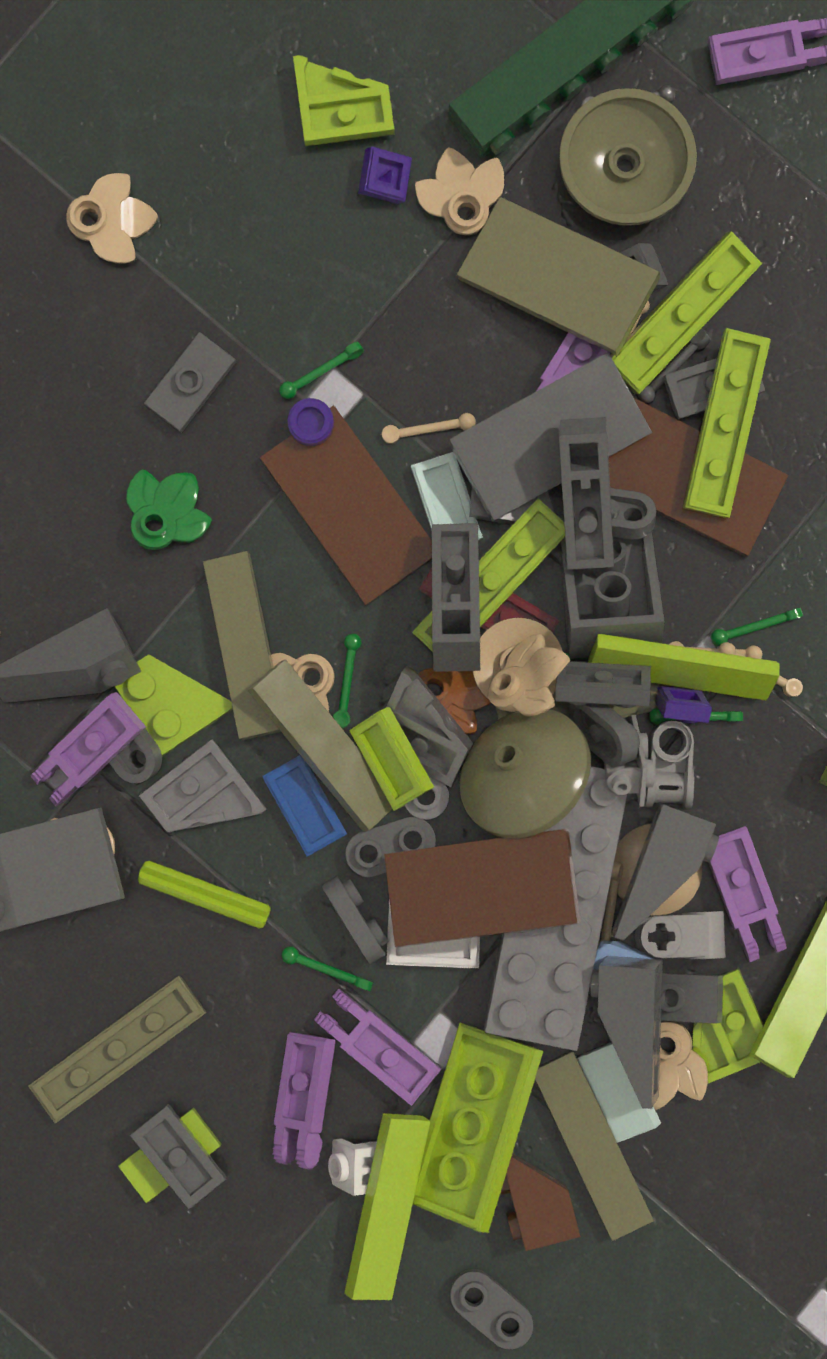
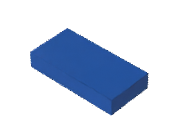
M301 755L262 776L307 857L347 835L310 766Z

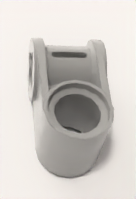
M665 721L654 726L649 734L647 759H652L654 763L653 788H646L645 807H652L654 803L682 804L684 809L692 808L694 797V739L689 727L682 722ZM668 728L677 730L682 736L680 750L672 755L663 752L659 746L660 735ZM660 785L678 786V789H677V790L659 789V786H660Z
M724 912L682 913V915L649 917L635 929L634 939L636 946L640 951L654 958H726ZM656 924H659L661 932L668 933V941L660 943V950H657L656 943L648 941V933L656 931Z

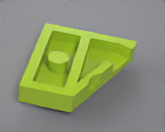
M300 55L293 56L305 146L394 135L388 85L369 78L358 79L351 72L336 67L332 70L308 62L306 57Z
M149 654L137 662L141 669L140 673L115 686L123 700L146 726L145 729L159 746L162 757L233 710L230 700Z
M739 968L720 975L723 976L722 1023L694 1022L693 1051L706 1063L708 1083L760 1063V1061L749 1054L764 1024Z

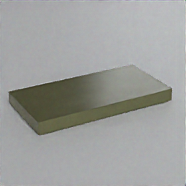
M502 197L497 201L457 273L460 281L618 356L661 278L659 271Z

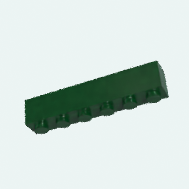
M584 0L449 104L448 118L481 159L491 151L498 155L515 141L516 137L514 134L528 124L530 128H533L541 123L551 113L550 106L562 97L567 101L576 96L587 85L586 78L598 69L601 73L610 70L623 57L620 53L633 42L636 46L645 43L657 32L658 27L656 25L668 15L672 19L677 18L692 5L693 0Z

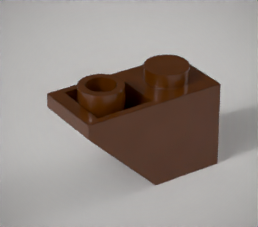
M512 1153L501 1189V1195L511 1193L515 1211L506 1214L513 1241L522 1239L525 1250L529 1251L579 1238L580 1233L566 1185Z

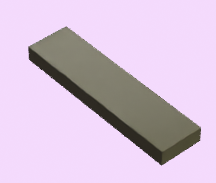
M245 551L203 561L239 739L247 740L281 732L248 692L249 688L273 668L250 553Z
M286 659L276 664L248 689L252 697L363 832L370 831L392 810L389 801L361 751Z
M179 975L28 1087L53 1122L57 1123L207 1012Z
M573 1050L539 1066L535 1080L611 1240L614 1241L653 1222L651 1213Z

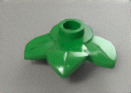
M140 470L135 474L127 490L126 502L134 515L131 521V534L136 543L146 549L158 550L168 546L172 541L190 543L202 537L209 528L212 519L206 513L194 508L199 492L198 482L194 474L185 472L175 473L164 478L161 483L146 470ZM156 520L162 524V528L158 531H151L145 525L148 521Z

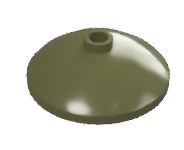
M629 88L607 91L595 96L582 105L568 122L559 151L561 175L572 198L592 216L617 225L648 223L671 211L688 191L693 180L697 162L695 139L688 122L680 111L661 96L645 90ZM622 159L629 160L633 165V169L629 172H623L618 168L617 162Z
M549 709L536 716H524L519 711H515L500 718L476 739L463 763L460 775V795L466 812L483 830L498 837L511 839L525 838L548 830L560 822L574 808L585 790L591 767L588 742L582 731L570 718L555 710Z

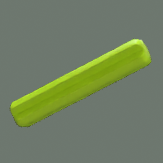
M145 861L138 875V882L141 885L256 928H263L266 925L271 911V907L265 903L152 861Z

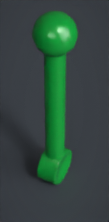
M360 342L350 344L345 348L344 352L296 381L283 382L279 388L280 395L285 399H292L298 389L345 361L358 358L364 352Z
M797 608L727 631L716 629L711 633V642L719 647L722 643L728 642L729 639L801 618L803 613L801 608Z
M355 633L348 634L344 639L347 654L338 711L333 714V718L341 728L347 727L351 721L347 710L356 650L362 644L360 636Z
M658 707L652 709L649 714L650 721L655 725L665 721H678L664 718ZM711 712L709 721H743V712Z
M292 946L283 949L281 954L282 960L286 964L298 963L367 991H371L374 983L303 956Z

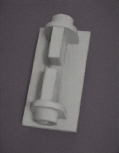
M631 715L630 724L635 727L640 738V745L635 760L618 767H611L605 763L604 768L607 785L612 792L618 795L637 793L639 806H644L646 788H653L654 763L652 759H647V733L639 732L636 715Z

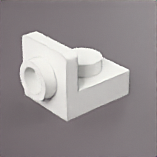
M344 1139L333 1140L332 1155L328 1161V1170L332 1184L353 1196L366 1194L377 1141L352 1144Z

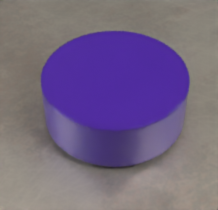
M306 398L297 402L291 408L288 415L290 433L297 442L306 446H316L324 443L330 437L334 428L333 414L328 405L315 398Z

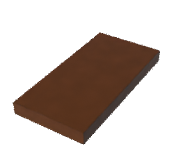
M634 398L652 433L609 456L610 488L640 492L649 496L655 503L656 513L747 558L789 475L744 453L730 518L726 519L684 509V500L700 431Z
M333 405L330 407V410L333 414L334 428L332 434L324 443L316 446H306L297 442L291 435L262 455L260 460L365 606H368L432 560V540Z
M568 829L545 831L525 838H495L384 854L395 947L581 924Z

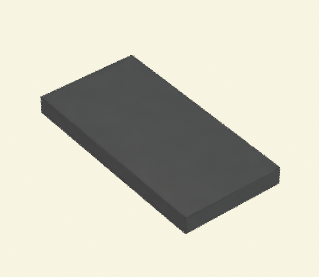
M609 352L454 436L447 442L491 521H494L562 483L559 446L560 420L607 417L609 456L651 434L652 431Z

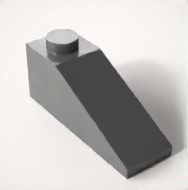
M607 417L560 420L559 446L567 570L614 567Z
M478 523L432 524V643L434 672L481 671Z
M108 608L1 663L0 698L4 703L102 693L113 686L124 683L128 678L140 673L141 669L122 630Z
M664 804L658 805L610 936L624 940L700 869L703 861H711L719 840V836L713 834L716 824Z
M607 956L599 965V969H593L591 996L598 997V1014L641 1107L652 1109L659 1098L663 960Z

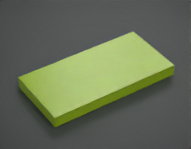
M459 1023L430 1117V1126L413 1205L478 1232H489L541 1061L542 1050L500 1035L485 1033L483 1029L468 1024Z

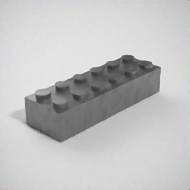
M590 767L587 785L577 804L560 822L546 830H569L581 924L502 934L483 1029L485 1033L574 1051L578 1050L627 794L618 795L608 788L605 769Z

